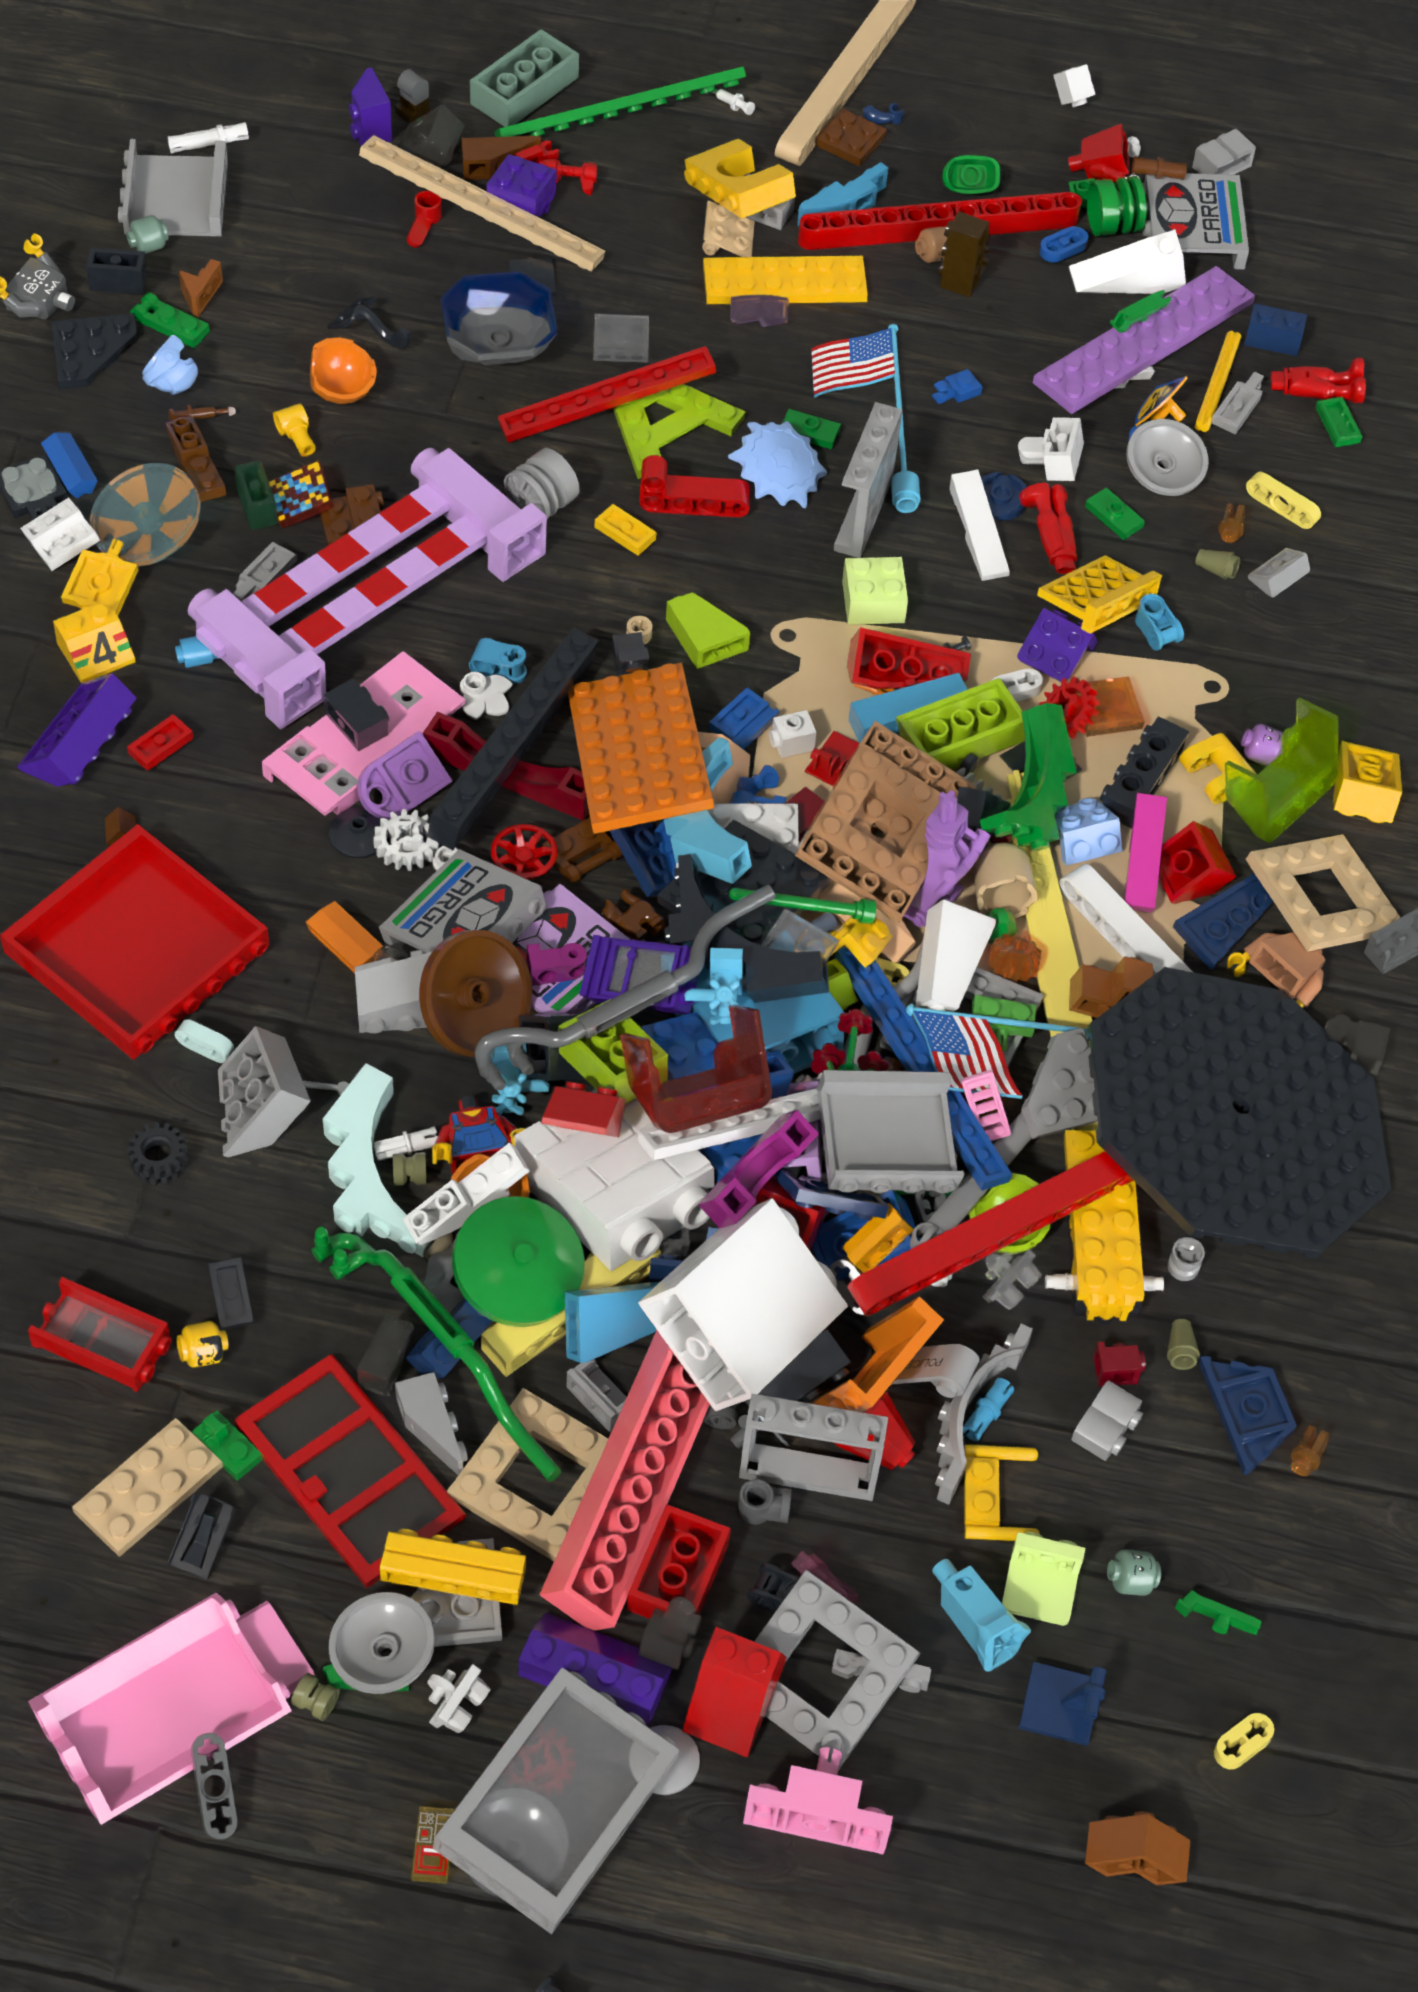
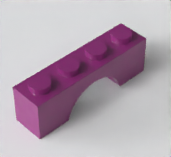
M798 1110L781 1115L698 1205L719 1228L736 1224L757 1202L756 1196L763 1185L778 1170L798 1157L819 1133Z

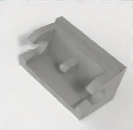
M595 1359L580 1363L567 1372V1388L611 1433L627 1397L599 1369Z

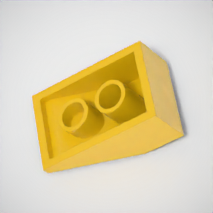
M1342 741L1333 795L1334 810L1346 816L1358 815L1367 817L1370 821L1376 823H1392L1402 794L1399 754Z

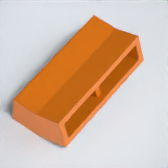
M336 901L320 909L306 921L309 931L354 974V967L384 959V951L386 950L383 948L384 946Z

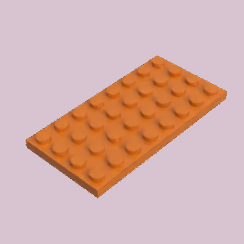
M682 662L665 664L648 670H637L620 676H608L592 682H580L572 687L568 695L594 834L714 808Z

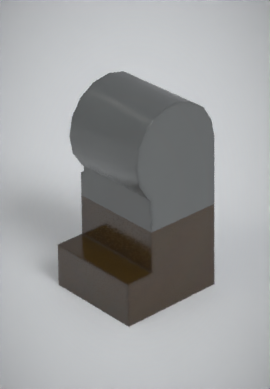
M412 69L405 70L399 76L397 86L400 89V102L395 105V114L410 125H413L430 113L429 85L427 80L415 74Z

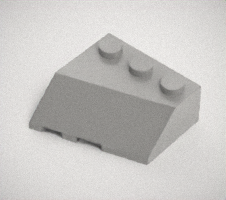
M420 949L411 952V957L397 961L390 957L354 967L359 1033H380L389 1030L410 1031L414 1028H427L420 1009L419 987L424 966L432 952L424 954L423 950Z
M257 1026L252 1029L218 1069L220 1103L225 1104L226 1115L221 1120V1129L227 1133V1143L223 1145V1156L232 1157L273 1145L310 1102L285 1037Z

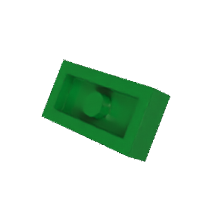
M218 1410L207 1416L198 1427L191 1431L194 1436L222 1461L223 1468L236 1481L263 1460L261 1452Z

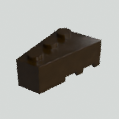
M958 212L953 221L949 220L945 228L944 236L947 237V240L941 252V256L945 258L941 263L938 275L942 276L940 288L970 298L989 264V259L984 258V254L989 252V247L985 246V242H988L989 222Z

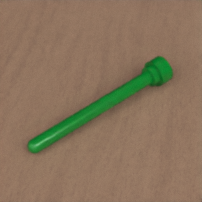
M733 888L729 892V897L732 900L738 901L756 890ZM775 893L776 898L766 903V905L850 915L857 922L859 921V923L872 924L876 916V901L861 898L860 901H854V903Z

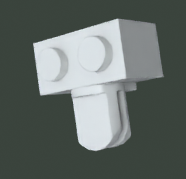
M1053 418L1050 429L1045 430L1044 437H1024L1018 443V450L1022 464L1045 465L1047 480L1074 481L1084 445L1080 418Z

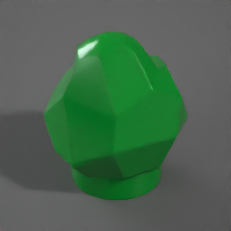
M997 908L987 912L985 916L996 919L995 927L988 943L996 946L1011 943L1018 932L1012 911L1006 908Z

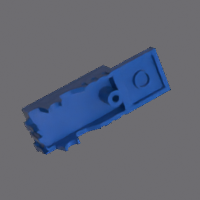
M697 1012L641 1026V1029L668 1054V1081L663 1085L667 1092L670 1107L673 1109L678 1121L756 1103ZM762 1135L738 1139L698 1149V1151L711 1162V1165L714 1167V1178L719 1182Z

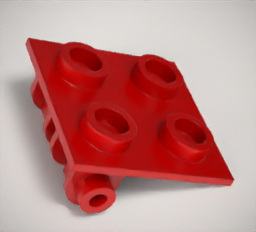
M833 731L820 749H813L810 755L812 761L804 772L834 786L860 743Z

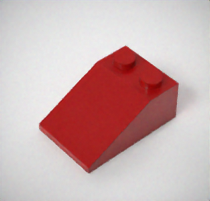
M716 1627L701 1664L682 1732L749 1758L787 1657L779 1651Z

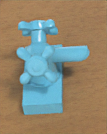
M710 948L711 989L692 988L684 994L685 1001L710 1002V1012L714 1015V1017L709 1018L711 1025H716L717 1023L724 1025L731 1023L733 1026L739 1025V1019L736 1016L740 1015V1009L736 1000L737 996L742 995L743 949Z
M526 1043L523 1044L525 1053H527ZM506 1045L492 1050V1061L506 1082L505 1088L498 1090L499 1095H492V1101L499 1104L495 1108L497 1115L515 1112L517 1115H523L524 1108L517 1106V1103H526L527 1098L520 1092H549L550 1086L543 1080H526L527 1075H524L519 1068L512 1065Z

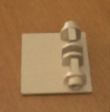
M708 200L703 250L707 255H714L721 247L741 257H752L755 221L747 217L741 219L725 207Z

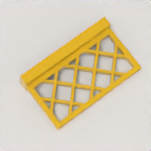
M1105 555L1040 587L1037 596L1082 619L1081 629L1091 634L1137 610L1143 596L1147 594L1157 595L1162 575L1155 571L1142 575Z

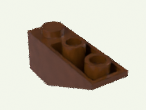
M541 137L462 138L464 180L491 179L508 154L515 156V153L537 144L540 147Z

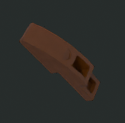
M179 417L173 421L166 422L165 426L182 473L196 488L192 495H196L199 502L225 496V485L209 456L208 446L193 417Z

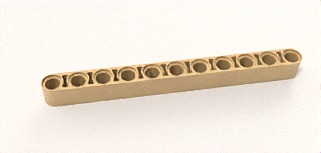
M879 0L780 137L775 149V157L798 166L803 164L815 147L816 138L843 108L912 11L916 0Z

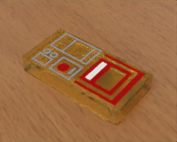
M419 1806L411 1881L448 1884L450 1861L435 1851L433 1844L435 1836L455 1809Z

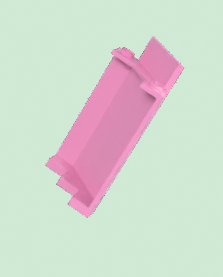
M214 1593L28 1702L47 1739L56 1748L63 1766L72 1781L76 1782L91 1813L102 1825L194 1770L191 1745L199 1735L205 1733L217 1734L224 1741L227 1750L291 1712L286 1699L290 1697V1694L294 1693L298 1683L305 1674L310 1673L315 1676V1673L268 1601L261 1603L240 1616L230 1599L225 1601L220 1595ZM205 1739L204 1746L198 1748L199 1755H206L207 1761L212 1759V1753L218 1751L217 1744L211 1745L209 1739Z

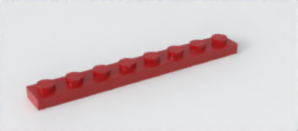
M704 346L498 416V421L507 443L708 376L716 373V366L707 347Z

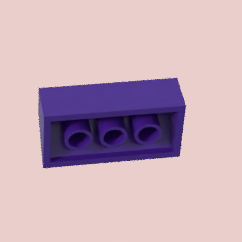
M113 673L81 683L21 760L17 768L56 787L69 783L71 785L75 784L84 775L83 769L87 763L95 760L100 754L99 748L103 742L108 741L115 734L116 730L114 728L118 722L124 720L131 713L132 709L130 707L137 698Z
M545 1612L533 1627L519 1658V1676L548 1687L561 1668H564L569 1673L574 1671L587 1681L589 1687L598 1693H607L616 1701V1706L626 1713H635L649 1726L675 1661Z

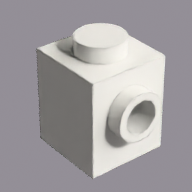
M1087 64L1053 75L1062 105L1071 103L1072 107L1087 103V97L1095 95Z
M804 710L774 717L772 730L769 731V740L771 746L777 748L780 757L784 758L813 751L817 732L808 711Z

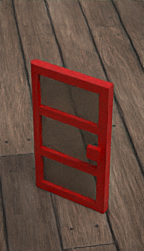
M333 1354L325 1357L234 1419L237 1429L261 1452L266 1465L367 1589L381 1579L380 1565L389 1531L398 1533L400 1529H409L416 1532L419 1537L432 1539L434 1535L445 1534L467 1516Z

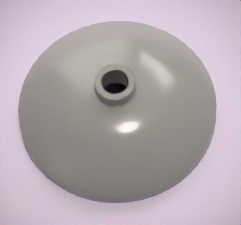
M1170 419L1148 421L1135 430L1127 445V462L1132 474L1139 483L1157 494L1166 496L1186 494L1194 490L1206 475L1208 454L1203 441L1191 428L1178 421Z
M391 1592L371 1594L349 1605L336 1620L329 1638L330 1660L336 1673L350 1687L371 1694L393 1692L404 1688L416 1680L429 1664L435 1646L434 1628L427 1612L415 1600L405 1595ZM384 1650H392L390 1655L385 1657L381 1656V1653Z

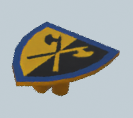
M1187 376L1157 386L1139 409L1135 418L1136 427L1151 415H1153L1151 420L1165 419L1170 413L1176 421H1181L1186 414L1171 397L1188 379Z

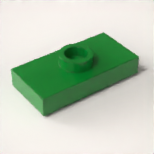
M1343 397L1317 401L1315 408L1334 447L1361 443L1362 434Z
M788 409L783 422L788 421L798 434L809 437L811 444L831 450L841 429L840 423Z
M1104 488L1086 500L1085 507L1122 540L1127 539L1144 527L1145 520L1108 488Z

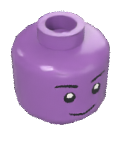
M1257 724L1252 730L1247 729L1245 731L1241 745L1244 746V755L1247 759L1263 766H1271L1274 763H1279L1283 758L1287 748V741H1284V735L1281 731L1265 724Z

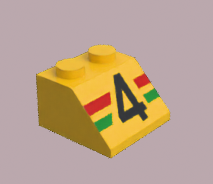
M108 600L53 621L57 644L81 683L135 663V657L120 619Z

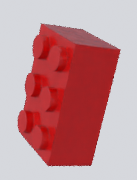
M666 1504L629 1590L627 1611L692 1635L728 1548L731 1528Z

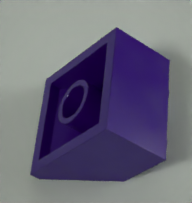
M372 67L367 68L352 90V103L349 104V112L353 119V124H350V132L353 139H357L361 146L373 135L386 142L392 141L390 100Z

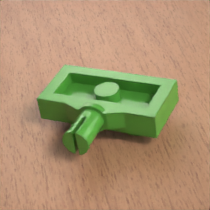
M975 995L971 1014L1035 1022L1036 1005ZM989 1023L1001 1045L1002 1051L1007 1050L1008 1036L1019 1035L1032 1038L1034 1028Z

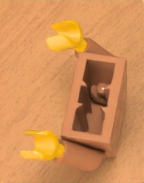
M1294 932L1283 935L1264 933L1245 947L1243 954L1233 953L1228 958L1227 968L1234 964H1239L1234 970L1235 977H1240L1245 973L1246 962L1249 961L1279 990L1285 991L1292 999L1295 998L1296 1003L1301 1007H1307L1322 988L1324 972L1321 967L1325 963L1322 949L1307 952Z

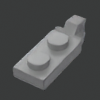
M1254 372L1246 383L1237 381L1213 415L1211 423L1236 435L1261 399L1263 391L1260 388L1264 376Z
M272 542L239 575V582L236 584L237 590L233 595L238 600L243 601L279 578L297 562V554Z
M837 1649L832 1673L849 1679L854 1675H860L870 1660L861 1654ZM913 1664L900 1682L899 1688L912 1693H918L920 1690L927 1691L931 1674L930 1667Z

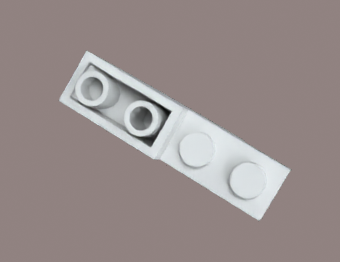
M508 1143L460 1182L453 1179L406 1215L403 1221L416 1244L422 1245L438 1239L462 1227L466 1219L480 1206L495 1199L511 1195L508 1188L530 1170L517 1148Z

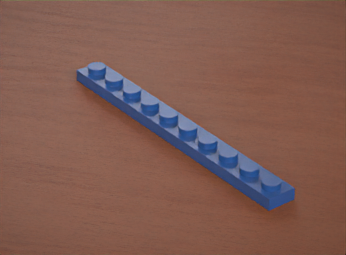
M847 947L838 949L835 959L848 971L853 988L906 1072H936L924 1035L912 1016L906 1013L905 1005L876 960L865 968ZM948 1090L947 1100L954 1148L981 1191L1010 1182L1012 1173L961 1093Z

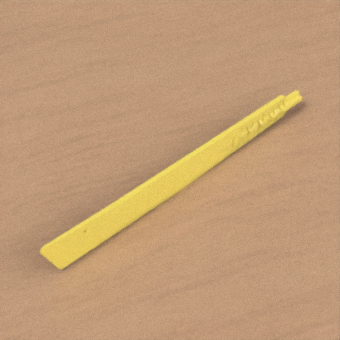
M1014 770L1013 774H1007L1011 799L1006 801L1010 802L1011 805L1020 791L1024 773H1019V770ZM1013 838L1012 843L1018 846L1017 838ZM1019 846L1030 859L1037 889L1038 900L1027 907L1028 913L1025 915L1040 993L1044 995L1042 1003L1047 1024L1088 1028L1090 1023L1093 1022L1091 1016L1069 1011L1070 979L1079 969V964L1050 846L1039 851H1031V847ZM1049 1030L1051 1037L1058 1033H1062L1060 1031ZM1098 1122L1074 1128L1073 1130L1097 1131Z

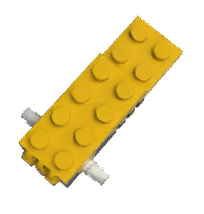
M1065 1130L1066 1171L1105 1151L1097 1143L1096 1131ZM1135 1181L1122 1187L1117 1185L1110 1194L1067 1215L1071 1274H1046L1045 1288L1071 1290L1074 1316H1085L1087 1320H1094L1095 1317V1320L1101 1325L1110 1324L1114 1317H1117L1119 1321H1126L1127 1317H1134L1139 1314L1144 1299V1291H1163L1164 1289L1163 1277L1143 1275Z

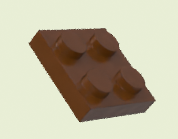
M842 109L816 138V146L860 167L886 138L887 129Z

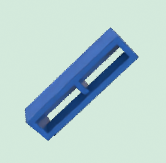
M53 433L41 442L68 492L76 499L83 494H92L98 480L71 433Z

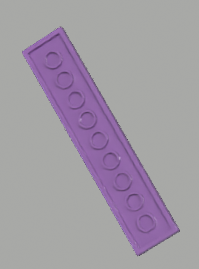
M1215 266L1165 296L1164 298L1171 297L1170 304L1149 315L1147 321H1137L1130 325L1126 332L1119 333L1115 328L1110 329L1035 374L1033 384L1069 413L1073 414L1250 306L1254 302L1255 295L1219 267Z

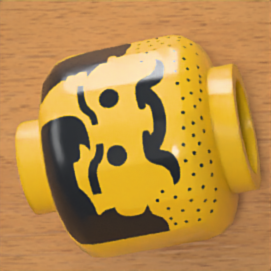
M213 1321L185 1326L182 1334L177 1336L180 1360L182 1362L186 1361L192 1368L219 1363L222 1360L223 1351L228 1350V1338L225 1330L219 1331L218 1326Z

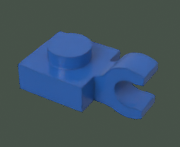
M969 369L945 377V381L942 380L935 383L934 387L938 392L932 394V397L938 404L944 403L951 398H955L959 403L981 395L983 387Z

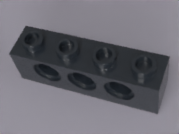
M1159 716L1152 726L1146 725L1140 737V744H1134L1127 755L1128 762L1125 765H1119L1113 777L1115 781L1112 785L1107 784L1100 796V800L1103 801L1102 805L1115 814L1121 824L1132 829L1137 793L1155 795L1183 753L1190 731Z

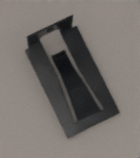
M200 1493V1496L193 1494L191 1498L192 1503L167 1564L208 1580L236 1511L233 1508L241 1509V1507L211 1495ZM209 1498L220 1501L224 1505L208 1546L211 1527L216 1516L207 1512L204 1513ZM201 1521V1525L197 1532L195 1540L191 1545L190 1549L188 1550L183 1561H181V1558ZM207 1546H208V1550H207V1553H206V1557H205V1560H204V1564H203V1567H202V1569H201L200 1566H201L202 1560H203V1558H204V1555H205V1552H206V1549H207Z

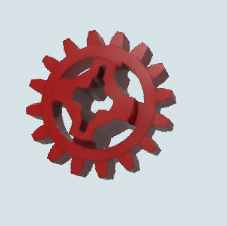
M1073 677L1071 681H1068L1066 678H1062L1061 686L1055 683L1052 684V693L1045 692L1044 695L1047 697L1046 702H1040L1039 705L1044 703L1062 705L1068 736L1074 740L1078 731L1082 734L1086 733L1085 726L1087 724L1094 725L1091 717L1099 715V711L1094 707L1100 704V700L1095 697L1098 692L1084 679L1080 681L1077 677Z

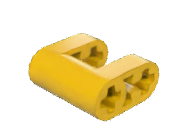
M1223 733L1216 734L1188 747L1179 757V762L1188 773L1197 772L1212 764H1215L1222 775L1210 781L1204 789L1206 796L1215 805L1248 791L1257 783L1259 778Z

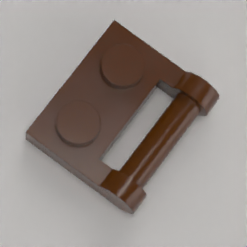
M590 817L553 837L558 850L554 866L570 884L579 881L580 876L608 860L614 861L623 855L616 841H612L605 832L593 833ZM548 841L542 843V847H551ZM600 848L603 849L602 851L578 863L577 865H572L573 863L595 852L596 850ZM552 854L546 855V857L550 860Z

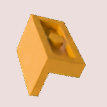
M889 1203L887 1204L889 1208L885 1219L873 1217L872 1220H869L843 1245V1250L848 1254L849 1260L863 1273L875 1268L914 1230Z

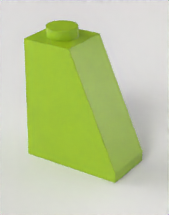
M695 593L677 596L667 601L666 621L696 669L749 650V629Z

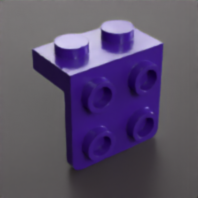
M1043 608L1019 650L1017 657L1020 662L1059 682H1062V678H1066L1069 681L1086 649L1093 651L1098 641L1094 633L1089 634L1081 629L1082 623L1079 622L1076 625L1068 621L1069 617L1057 610L1051 612Z

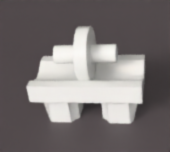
M472 1664L468 1670H464L454 1685L451 1683L456 1674L449 1669L443 1677L435 1674L431 1675L427 1682L433 1690L428 1698L429 1701L437 1704L441 1697H445V1699L430 1719V1724L436 1728L445 1725L457 1733L462 1732L472 1719V1715L460 1707L459 1703L465 1697L478 1706L491 1690L478 1677L481 1672L479 1668Z

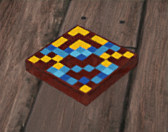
M319 460L268 481L277 519L282 529L334 507L324 468Z

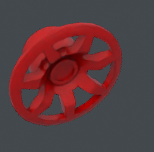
M531 824L513 825L502 830L495 837L491 846V857L495 866L527 880L547 873L557 859L558 850L554 838L544 829ZM521 830H530L536 833L529 842H525ZM515 832L517 844L513 845L511 842L502 839L506 835ZM542 836L546 838L551 846L536 849ZM500 846L509 854H505L498 859L497 847ZM552 854L550 860L544 866L539 858ZM509 863V869H507L503 864Z

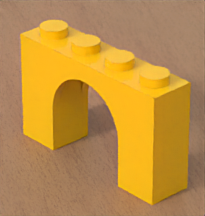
M739 138L685 159L686 170L684 175L687 183L741 219L796 197L793 172L780 164L755 174L743 176L754 172L755 167L752 147Z

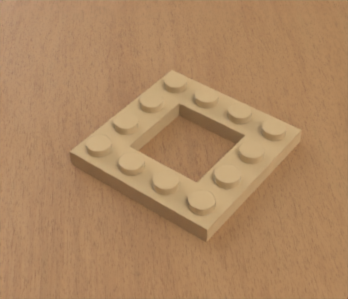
M1343 834L1252 851L1246 858V861L1307 952L1369 939L1373 932L1401 918ZM1331 869L1357 909L1320 916L1294 876Z
M523 1388L510 1405L522 1425L531 1436L586 1468L557 1510L550 1516L498 1484L522 1451L506 1432L500 1421L489 1433L447 1492L458 1504L552 1561H555L608 1438Z

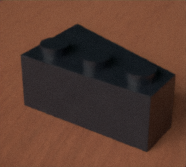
M827 1329L802 1350L758 1395L810 1403L822 1394L821 1389L831 1382L834 1385L850 1373L848 1370L853 1368V1366Z

